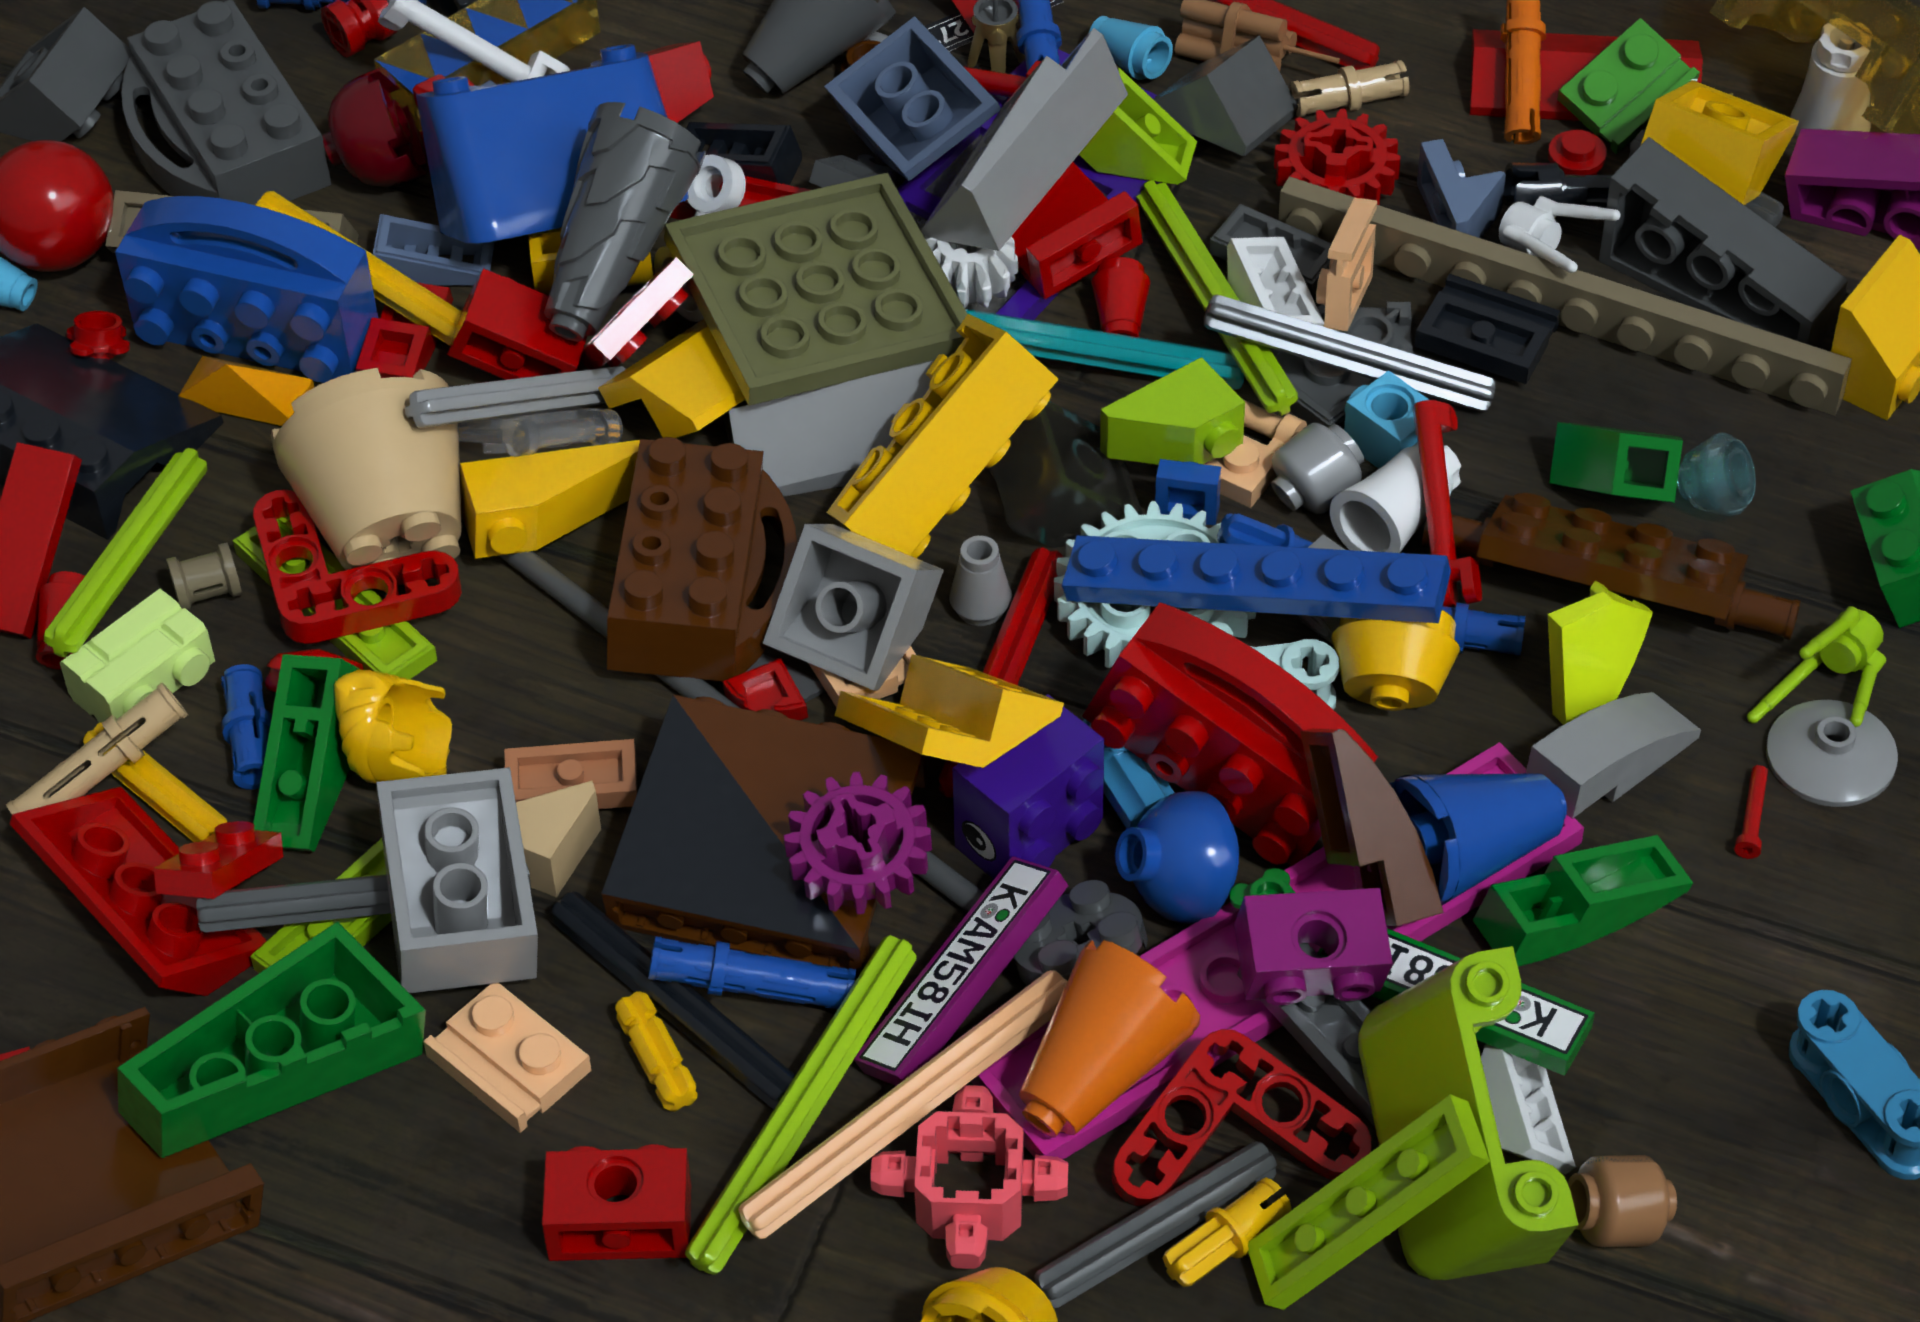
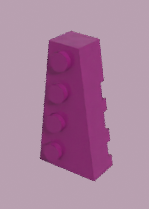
M1801 129L1785 173L1791 219L1865 237L1871 230L1887 233L1894 239L1900 234L1910 239L1916 249L1920 250V134Z

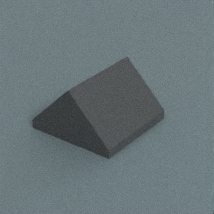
M1260 35L1199 64L1153 99L1188 133L1241 156H1246L1295 117L1298 108L1294 97Z

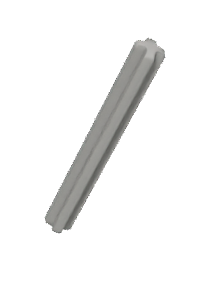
M623 366L416 390L410 394V405L405 407V414L408 419L413 418L417 427L425 428L606 404L598 387L626 369Z

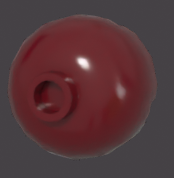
M381 67L356 77L344 84L333 97L327 114L330 132L323 134L322 137L325 151L335 167L344 164L353 178L364 184L391 187L425 176L427 171L421 165L426 164L427 159L412 112L408 105L401 107L396 100H393L390 93L400 88L389 72Z

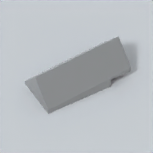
M1093 28L1061 65L1048 56L1042 60L1002 106V110L999 111L921 229V233L928 238L932 237L941 241L1000 251L1128 95L1102 33Z
M935 359L750 406L746 401H743L723 414L729 443L738 444L747 450L764 451L763 470L771 477L783 497L846 486L871 449L880 445L887 448L893 440L889 435L892 425L891 421L903 404L923 398L928 391L931 379L925 373Z

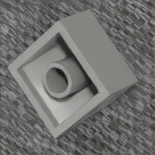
M805 524L763 644L873 691L879 690L923 629L944 570L835 524Z

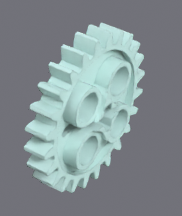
M1151 501L1146 515H1138L1130 504L1125 505L1124 519L1117 520L1105 511L1101 513V529L1099 530L1084 523L1081 526V536L1219 543L1217 534L1221 528V523L1207 528L1206 512L1203 510L1195 514L1190 520L1183 518V507L1179 503L1172 508L1169 515L1161 514L1156 501ZM1068 539L1066 541V557L1058 558L1056 562L1058 577L1054 578V601L1057 602V618L1060 622H1067V637L1069 640L1084 637L1083 654L1089 656L1102 649L1105 650V667L1111 668L1118 656L1151 614V606L1067 601L1061 585L1075 540ZM1177 608L1216 626L1234 637L1240 638L1247 636L1248 620L1255 619L1256 612Z

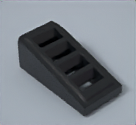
M689 122L686 127L689 132L701 141L698 152H702L705 144H709L711 146L706 155H717L733 160L741 167L744 175L748 177L790 185L802 161V152L791 125Z

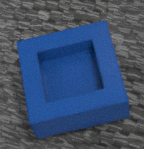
M1160 459L1156 475L1155 501L1159 506L1160 513L1169 515L1172 508L1179 503L1183 507V518L1190 520L1195 514L1203 510L1206 512V525H1216L1220 508L1221 467L1196 462Z

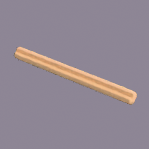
M1055 970L1046 971L740 1204L738 1210L740 1219L745 1227L756 1238L764 1239L796 1216L1050 1021L1067 980Z

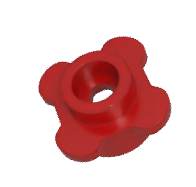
M107 311L84 312L77 315L73 321L74 326L67 329V338L73 340L70 344V352L72 354L112 359L116 355L124 354L130 350V342L123 339L126 336V328L122 326V319L117 314Z

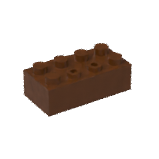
M662 437L656 440L640 439L607 616V670L724 681L746 672L769 647L763 644L797 548L795 524L787 502L771 477L763 470L764 451L747 450L733 443H725L719 446L687 444L672 437ZM762 517H765L781 540L784 548V562L772 595L763 608L754 610L748 606L758 590L765 568L766 539L761 520Z

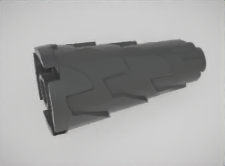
M602 103L595 108L588 123V131L580 153L573 191L560 233L561 244L555 260L553 283L544 310V314L551 321L549 324L550 330L560 337L571 341L580 342L584 336H594L613 302L616 301L619 293L626 288L640 261H644L673 210L688 192L693 180L699 174L705 159L706 150L698 152L701 141L675 121L640 106L634 120L620 117L626 103Z

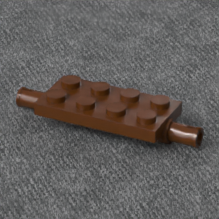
M1517 493L1514 496L1505 494L1493 516L1487 517L1485 522L1452 514L1456 554L1475 558L1479 562V566L1494 567L1496 563L1500 562L1592 586L1594 581H1597L1610 591L1712 616L1715 618L1714 624L1727 627L1728 630L1733 631L1735 625L1791 640L1801 600H1791L1745 588L1746 582L1742 580L1749 555L1735 552V548L1724 541L1700 539L1698 542L1674 537L1671 530L1660 525L1641 523L1634 527L1614 522L1609 514L1600 510L1579 508L1574 512L1550 506L1551 502L1548 499L1532 493ZM1427 520L1422 537V547L1425 548L1430 547Z

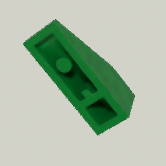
M282 655L253 824L255 830L281 832L283 849L315 852L350 770L347 757L342 751L343 741L341 740L339 722L336 717L334 684L343 675L356 671L359 668L342 658Z

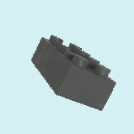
M233 0L207 2L195 13L173 21L161 20L153 22L147 26L144 32L127 37L131 56L123 76L121 94L128 133L139 162L150 177L171 196L221 198L256 205L257 201L267 191H275L291 201L331 185L322 134ZM142 95L145 96L153 109L156 124L162 136L185 160L188 165L187 168H181L167 159L145 135L136 115Z

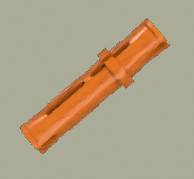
M1506 0V23L1501 24V40L1505 43L1506 120L1504 139L1511 142L1514 140L1515 134L1514 144H1531L1541 139L1540 49L1541 41L1546 39V24L1541 21L1540 0Z

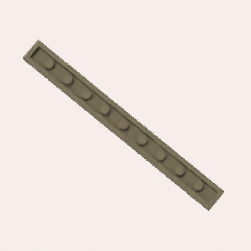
M1289 176L1280 191L1279 221L1332 243L1355 197ZM1377 205L1375 214L1370 224H1376L1374 265L1441 287H1445L1447 276L1452 274L1560 310L1559 325L1573 331L1612 342L1628 349L1639 351L1682 365L1688 369L1697 370L1834 416L1843 401L1852 361L1851 358L1580 270L1569 273L1543 258Z

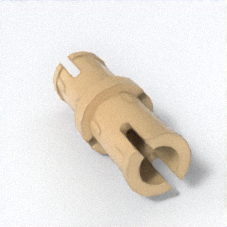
M1402 60L1355 70L1351 65L1341 67L1335 75L1300 82L1298 80L1292 81L1290 83V92L1294 99L1299 101L1296 116L1304 117L1306 114L1316 113L1317 110L1326 111L1345 107L1347 112L1359 110L1362 103L1396 96H1408L1409 78H1400V74L1407 71L1406 66Z

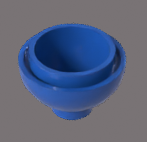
M1185 791L1166 796L1146 811L1137 827H1130L1124 830L1117 842L1115 860L1121 877L1127 881H1133L1142 900L1159 916L1180 924L1193 925L1201 919L1214 917L1225 903L1236 880L1239 864V847L1234 826L1221 802L1206 792Z

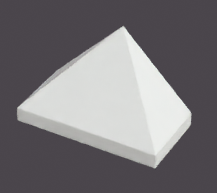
M1284 237L1230 239L1227 246L1228 283L1241 302L1316 325H1324L1321 314Z
M1486 1044L1481 1055V1061L1502 1151L1526 1160L1543 1161L1554 1166L1563 1174H1567L1575 1169V1162L1546 1068Z

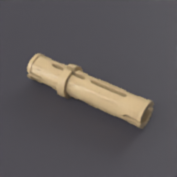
M160 683L157 689L118 719L111 715L102 722L105 728L67 759L60 762L53 770L15 800L9 801L6 804L11 814L84 796L90 789L130 759L133 763L137 762L145 755L142 750L145 746L179 719L185 718L188 713L166 685ZM143 722H145L142 726H140L137 730H135L133 733L130 734V732H132V731H133L134 729H136L139 725H141ZM117 743V745H116L114 748H112L110 751H108V752L104 755V753H105L107 750H109L111 747H113V746ZM88 765H90V766H89L87 769H85L82 773H80L78 776H76V775H77L79 772H81L84 768H86ZM74 776H76V777H75L73 780H71L68 784H66V785H65L64 787H62L59 791H57L55 794H53V793H54L56 790H58L61 786H63V785H64L65 783H67L70 779H72Z

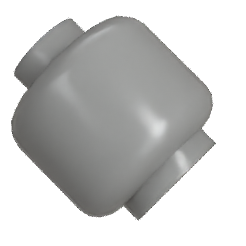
M1312 423L1304 427L1273 454L1272 466L1277 478L1271 482V486L1279 499L1292 511H1296L1302 506L1314 514H1323L1330 510L1331 501L1336 494L1362 480L1360 464L1364 462V456L1352 437L1339 425L1332 424L1326 427L1319 423Z

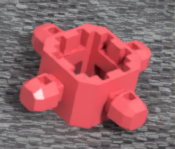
M965 1085L954 1096L952 1112L936 1111L918 1125L916 1156H906V1150L886 1151L872 1156L871 1190L881 1195L903 1198L905 1192H915L916 1223L933 1239H946V1257L951 1266L956 1269H976L980 1267L986 1257L988 1240L1003 1241L1021 1227L1023 1196H1034V1202L1056 1201L1068 1196V1162L1059 1157L1036 1154L1035 1160H1024L1023 1128L1007 1113H993V1097L988 1088L978 1085ZM949 1153L961 1154V1161L983 1162L984 1155H995V1165L1005 1166L1003 1189H991V1199H979V1191L956 1190L955 1198H944V1187H935L937 1163L949 1164Z

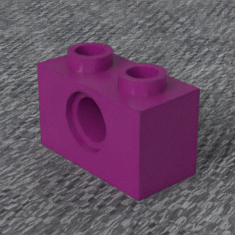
M1380 888L1244 896L1234 923L1245 1000L1266 999L1267 1003L1272 1005H1290L1304 1000L1307 996L1334 995L1336 999L1341 1001L1361 1000L1375 992L1381 991L1393 965ZM1299 944H1316L1324 949L1328 957L1315 958L1309 956L1301 949Z

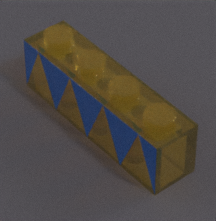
M478 0L448 17V19L525 64H528L531 55L539 50L553 58H557L600 33L597 0ZM425 31L374 59L375 68L381 67L386 69L396 81L400 89L391 92L390 95L401 107L409 106L419 133L422 127L418 106L415 104L412 90L415 85L438 74L443 75L445 78L467 76L476 86H481L488 80L493 81L497 85L511 82Z

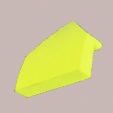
M1594 581L1590 587V597L1548 614L1552 714L1563 725L1594 708L1618 698L1635 663L1653 614L1646 605L1634 599L1631 602L1609 591L1603 584Z

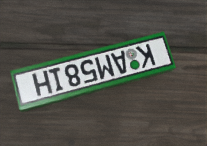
M1387 928L1393 965L1381 991L1375 992L1371 996L1386 1002L1462 958ZM1322 948L1317 952L1321 958L1328 957ZM1521 983V996L1514 1011L1504 1020L1496 1022L1493 1026L1481 1028L1475 1035L1476 1039L1565 1076L1592 1029L1595 1012Z

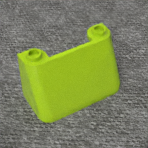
M1513 946L1480 951L1468 955L1378 1005L1366 1016L1358 1034V1051L1379 1146L1450 1094L1469 1102L1490 1159L1488 1164L1398 1228L1402 1251L1408 1265L1418 1275L1430 1280H1449L1547 1263L1579 1225L1571 1190L1565 1177L1554 1166L1540 1160H1524L1507 1164L1504 1161L1475 1034L1483 1027L1493 1026L1496 1022L1504 1020L1514 1011L1521 996V978Z

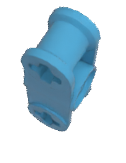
M1818 990L1809 993L1802 999L1797 1011V1026L1799 1028L1793 1033L1788 1047L1791 1062L1825 1099L1834 1116L1844 1125L1848 1126L1875 1157L1882 1169L1900 1179H1919L1920 1079L1910 1069L1902 1054L1892 1044L1886 1042L1858 1010L1855 1003L1845 994L1834 990Z

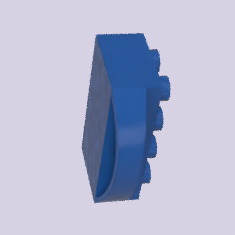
M174 196L150 200L144 203L115 251L135 333L143 341L152 345H163L166 341L202 349L208 353H220L256 361L266 366L274 365L300 371L309 379L324 383L331 379L357 372L356 365L372 317L378 318L366 250L313 224L267 208L238 201L203 196Z

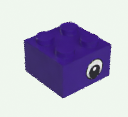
M1064 706L1059 718L986 767L981 768L958 763L952 768L955 848L993 879L996 878L1012 856L1049 868L1056 855L1075 840L1082 841L1088 838L1102 821L1104 738Z

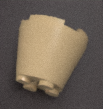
M373 368L337 377L316 386L291 403L294 414L281 428L271 430V443L279 469L345 570L424 551L444 552L455 559L461 551L458 544L461 536L459 423L419 428L416 426L413 418L408 419L405 414V407L410 405V394L412 392L449 387L441 377L432 372L420 369L413 375V378H381L378 368Z

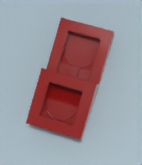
M418 283L452 305L454 299L449 287ZM385 304L381 317H372L356 365V371L378 368L381 378H413L416 372L420 369L424 370L439 338L432 335L429 326L417 325Z

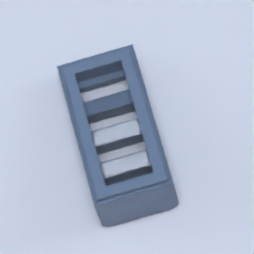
M380 214L373 255L418 283L430 285H475L483 268L490 271L495 241L464 243L441 234L438 225ZM439 255H450V259L439 257ZM463 255H474L473 263L463 262Z

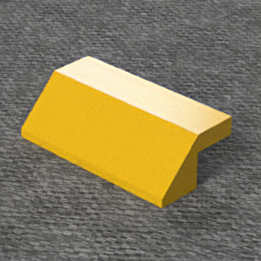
M704 319L598 387L609 409L642 399L662 437L672 438L699 431L745 400Z
M912 654L900 704L841 691L835 716L922 755L984 768L1059 718L1064 703L970 667Z

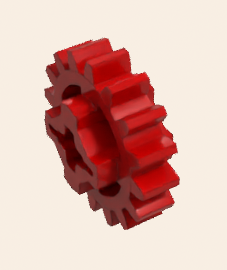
M1339 109L1336 117L1328 118L1322 110H1317L1314 122L1310 123L1308 120L1298 117L1295 119L1294 131L1288 129L1281 131L1280 144L1275 145L1274 169H1276L1277 186H1284L1290 176L1355 198L1377 200V205H1380V194L1392 195L1394 192V182L1399 179L1401 155L1397 154L1398 140L1397 138H1386L1387 126L1385 124L1376 125L1372 128L1369 127L1368 114L1363 113L1356 120L1348 119L1346 109Z

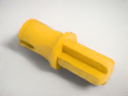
M1265 1177L1224 1209L1219 1207L1210 1209L1206 1213L1205 1223L1165 1251L1162 1259L1169 1277L1172 1280H1176L1183 1287L1192 1286L1228 1258H1242L1249 1250L1248 1242L1291 1211V1204L1287 1195H1283L1266 1209H1262L1260 1204L1281 1189L1276 1182Z

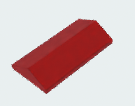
M1473 29L1470 115L1506 117L1505 43L1501 40L1500 30ZM1546 33V39L1541 41L1540 119L1580 121L1557 100L1559 89L1618 37ZM1664 39L1681 54V60L1690 68L1695 67L1700 72L1697 82L1702 84L1703 58L1699 41Z
M121 786L12 814L10 826L159 988L208 996L251 967L253 964L250 956L267 941L256 928L205 933L200 930L198 925L196 897L156 894L153 868L179 854V847Z

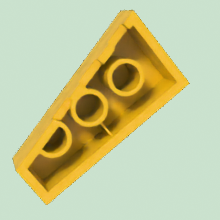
M967 314L956 330L964 340L955 353L949 357L945 354H939L925 373L931 380L929 383L930 388L923 398H918L911 403H904L891 421L892 425L889 431V435L893 438L887 448L880 445L871 449L826 512L845 529L914 558H918L926 549L931 538L929 533L942 517L953 514L965 503L971 491L969 485L984 468L994 466L1003 458L1011 444L1009 438L1022 422L1033 419L1045 408L1051 397L1049 390L1059 380L1008 332L970 314Z

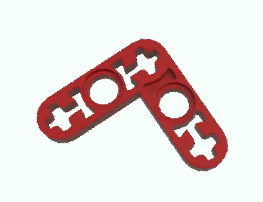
M275 490L267 493L257 501L253 508L256 532L282 628L286 635L296 642L304 644L317 643L438 614L451 609L460 599L462 590L458 564L447 553L424 551L328 574L314 522L294 491ZM288 517L293 535L281 537L276 519ZM292 558H304L312 562L308 569L297 574H288L279 570L283 563ZM436 578L439 584L428 586L425 580ZM404 584L406 594L399 595L397 585ZM367 589H379L387 593L381 602L374 605H362L354 601L360 592ZM342 599L344 609L336 610L335 600ZM313 607L316 614L311 616L303 615L301 610Z
M1220 1029L1208 1034L1199 1043L1120 1148L1112 1167V1183L1118 1195L1124 1201L1134 1206H1146L1170 1192L1230 1111L1314 1172L1329 1180H1334L1370 1153L1371 1136L1367 1126L1359 1117L1250 1038L1235 1030ZM1229 1049L1235 1051L1239 1055L1236 1068L1251 1080L1257 1067L1267 1073L1258 1081L1250 1101L1239 1095L1244 1091L1247 1082L1238 1075L1228 1071L1222 1078H1219L1211 1072L1214 1064V1059L1209 1055L1211 1051L1220 1056L1224 1055ZM1275 1087H1285L1293 1091L1301 1103L1300 1115L1289 1122H1277L1271 1119L1263 1109V1095L1269 1089ZM1178 1100H1189L1197 1104L1204 1115L1203 1128L1192 1135H1180L1173 1132L1165 1119L1166 1108ZM1314 1108L1324 1114L1316 1125L1318 1129L1333 1138L1338 1136L1341 1131L1348 1133L1352 1137L1348 1149L1355 1155L1353 1159L1344 1154L1340 1155L1336 1161L1329 1159L1324 1154L1328 1142L1313 1130H1311L1306 1142L1296 1137L1305 1128ZM1149 1130H1152L1164 1146L1183 1153V1156L1180 1159H1176L1168 1149L1160 1159L1155 1172V1176L1161 1182L1156 1185L1147 1180L1139 1188L1129 1181L1133 1169L1127 1162L1132 1159L1134 1162L1141 1164L1148 1158L1157 1140L1145 1136Z

